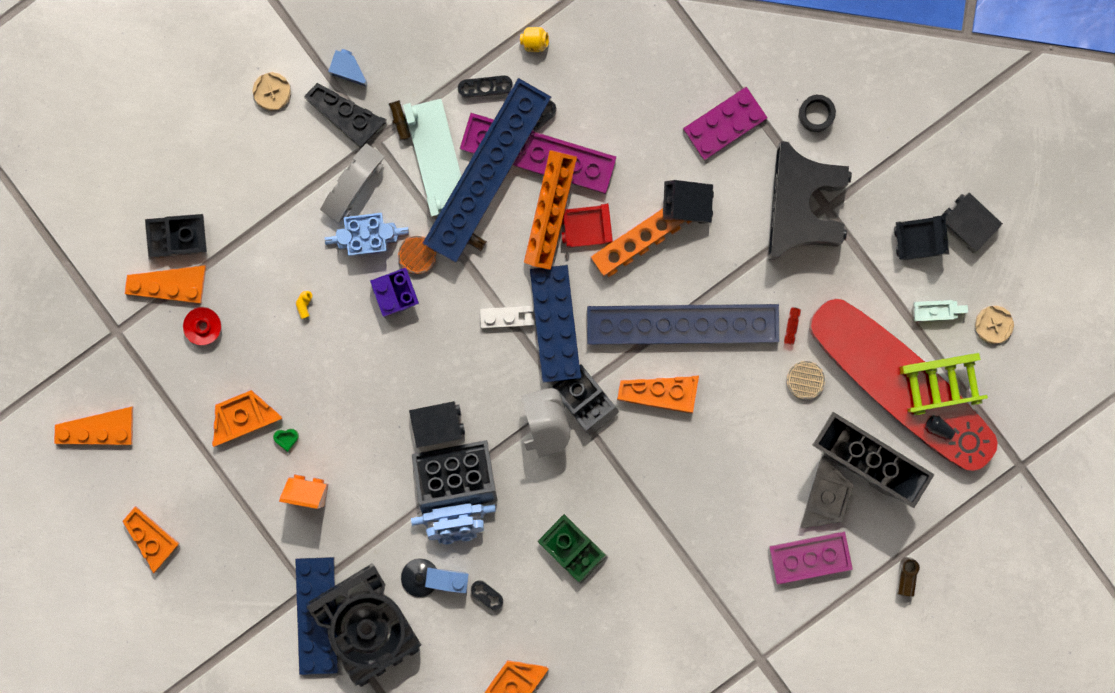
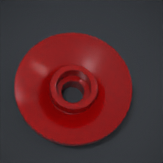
M198 307L191 310L185 316L183 331L190 342L196 345H208L214 342L220 335L221 320L212 309ZM202 323H205L207 325L205 330H201L200 325Z

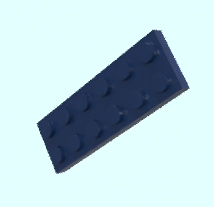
M568 265L551 266V270L545 268L530 269L543 383L581 379Z
M335 557L296 558L299 675L338 673V657L330 645L328 628L318 626L306 607L307 602L335 586ZM336 598L326 603L331 613L336 607ZM330 618L324 621L323 623L329 624Z

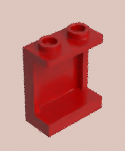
M609 203L601 204L600 206L565 208L561 225L565 226V232H562V242L567 244V248L613 242Z

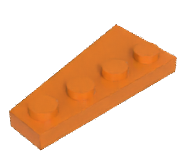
M206 265L127 275L124 294L202 304Z
M133 406L55 424L54 444L133 445Z

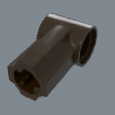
M905 557L900 562L898 595L914 597L920 565L911 557ZM908 562L914 563V568L911 571L905 570V565Z

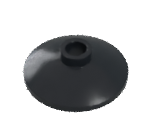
M418 558L411 560L404 566L401 573V583L409 594L416 597H424L435 590L425 587L427 567L437 569L431 561ZM422 575L423 581L418 582L416 576Z

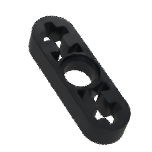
M506 75L465 79L458 84V92L464 98L507 94L513 88L512 79ZM494 80H496V84H501L502 80H506V83H510V85L506 87L507 89H503L502 86H497V91H493ZM477 82L478 93H475V89H470L467 94L464 90H461V88H464V84L474 87V83ZM482 82L490 83L491 88L489 91L483 92L480 89Z

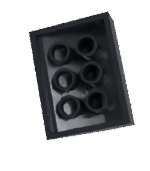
M487 440L412 454L418 502L422 515L433 512V509L469 503L472 506L498 501Z

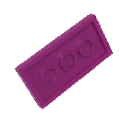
M746 86L684 127L683 130L702 159L706 160L765 121L768 117Z
M845 531L769 546L776 584L853 570Z

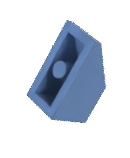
M341 49V52L335 50L328 71L330 75L366 87L367 81L355 57L352 56V52Z
M427 567L425 587L466 593L469 574L462 571Z

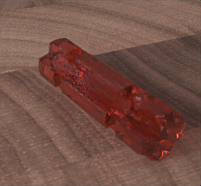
M792 307L790 309L789 315L791 316L788 318L787 335L784 338L785 344L794 345L796 337L794 335L797 333L798 317H800L801 313L799 308Z

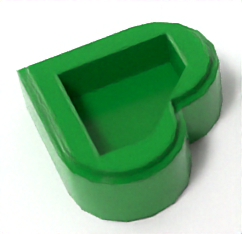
M295 429L277 430L273 435V439L280 447L289 452L298 441L299 433Z

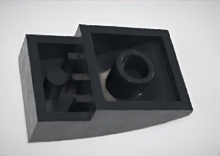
M203 214L145 219L148 259L207 252Z
M580 364L581 379L559 381L551 388L557 389L561 395L562 402L590 436L618 414L619 410L583 365Z

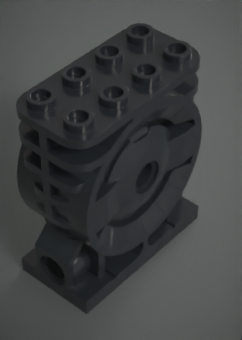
M373 563L306 603V607L317 625L328 628V638L334 653L354 686L359 685V687L370 682L369 678L374 675L379 677L387 671L386 668L390 665L397 666L403 662V657L406 655L413 656L420 651L419 647L422 645L401 609L390 597L384 594L386 584ZM361 581L364 582L368 591L347 595L348 590L360 584ZM381 587L379 593L374 592L376 589ZM340 595L345 596L331 613L326 603ZM384 602L387 603L386 606L379 610L370 606H362L353 610L346 618L344 632L337 636L334 635L335 632L341 629L342 620L352 607L362 603H371L377 606ZM330 618L329 624L323 623L324 621ZM395 620H398V623L391 627L390 636L387 642L380 649L371 653H360L354 650L349 652L348 654L344 653L352 647L364 651L373 650L379 647L386 639L388 633V625L394 622ZM366 623L371 625V631L367 634L361 632L362 625Z

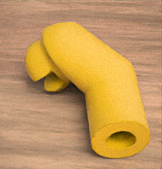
M303 291L295 303L301 319L310 317L307 309L308 304L313 298L310 291Z

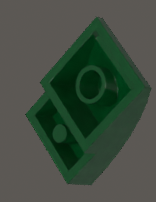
M565 514L537 541L579 583H582L607 557Z

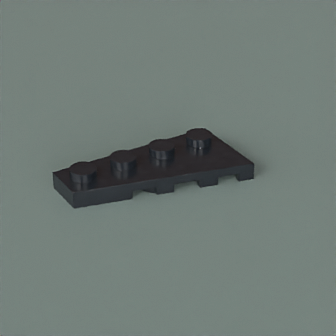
M316 83L304 96L312 106L360 148L387 122V119L373 114L372 111L356 105L355 102L339 96L338 93L319 83Z

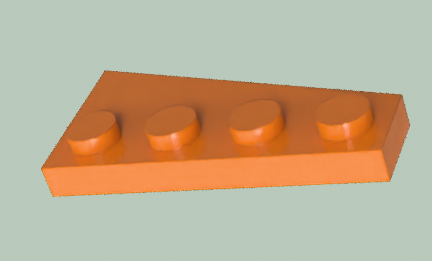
M699 375L692 377L620 380L617 401L693 414Z

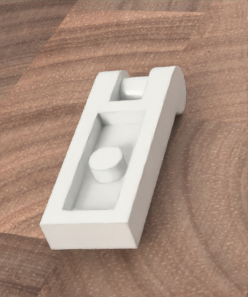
M534 306L480 309L481 328L533 326L532 312H534ZM519 313H524L525 320H519Z

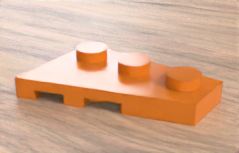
M137 506L122 521L141 550V554L150 565L153 573L160 568L180 544Z

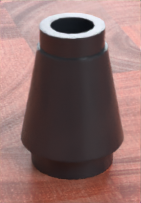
M932 415L925 425L929 433L951 440L956 432L940 416Z

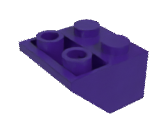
M407 268L370 280L384 318L419 304Z

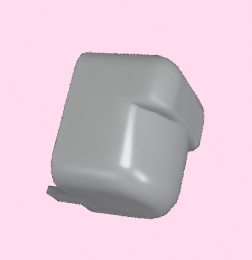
M547 388L523 395L522 400L533 439L524 442L526 450L536 449L539 458L562 451L570 440V426L560 393L557 389Z

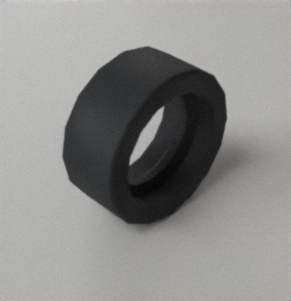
M816 94L809 96L799 108L798 117L800 123L811 132L826 130L831 126L836 117L834 103L824 95ZM815 102L824 104L828 109L827 120L819 125L811 123L806 116L808 106Z

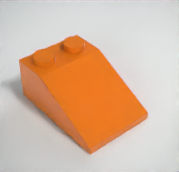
M294 474V478H288L279 502L316 509L325 506L328 484L324 483V479L313 478V481L305 480L306 476Z

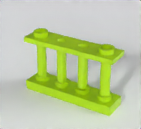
M973 353L901 366V374H907V377H909L914 407L907 408L908 412L920 415L925 414L926 409L971 402V405L983 403L982 399H988L987 395L979 396L974 369L975 361L981 360L980 354ZM963 363L967 369L972 397L960 399L955 369L957 368L956 364ZM945 367V370H947L952 401L941 402L936 376L937 368ZM925 370L929 376L934 404L922 406L917 380L918 371Z

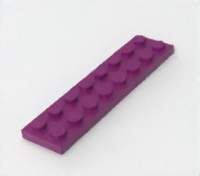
M470 113L459 149L474 154L494 119ZM532 131L513 164L515 167L544 175L550 150L577 157L571 184L606 194L617 157Z

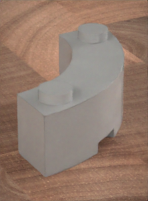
M365 144L355 155L349 167L345 168L337 180L338 183L332 192H329L320 211L338 223L344 217H349L353 211L351 206L364 186L375 173L378 174L383 168L382 161L385 156L368 144Z

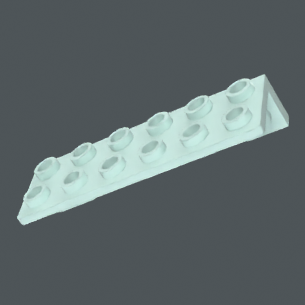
M441 99L414 106L411 103L403 105L432 218L438 217L461 177Z

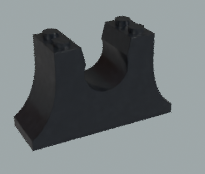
M781 141L778 144L768 260H776L787 250L799 246L824 245L838 247L843 241H846L847 229H844V224L835 220H821L811 212L809 200L811 194L818 190L828 192L843 190L848 183H851L852 172L849 171V166L818 163L799 154L787 141Z
M835 412L831 413L812 444L813 447L822 452L821 456L867 481L871 487L884 495L893 497L912 508H915L935 475Z

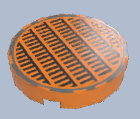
M409 237L403 241L399 248V262L410 273H425L436 262V251L422 244L425 237Z

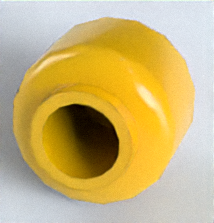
M528 27L520 35V44L524 46L527 52H543L549 45V34L542 27Z

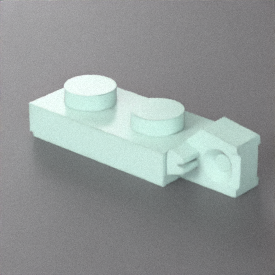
M953 300L913 302L914 321L953 320L958 318V314L968 313V305L957 306V301Z

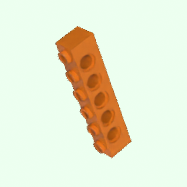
M552 150L549 151L524 263L551 270L577 160L576 156Z
M662 208L592 255L590 259L603 277L606 275L611 277L618 272L616 268L620 265L627 266L634 261L632 257L638 253L642 256L650 250L648 248L653 243L656 245L660 244L665 240V235L668 233L675 234L682 229L680 225L684 222L689 224L692 221L663 220ZM659 221L665 222L667 225L666 230H658L656 223ZM648 232L651 235V239L645 242L641 240L640 234ZM631 242L635 245V250L627 252L624 245ZM611 253H616L619 256V261L612 263L609 261L608 256Z

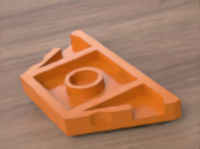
M250 390L215 405L212 445L216 447L283 418L254 391Z
M507 660L485 690V693H532L549 668L547 666Z

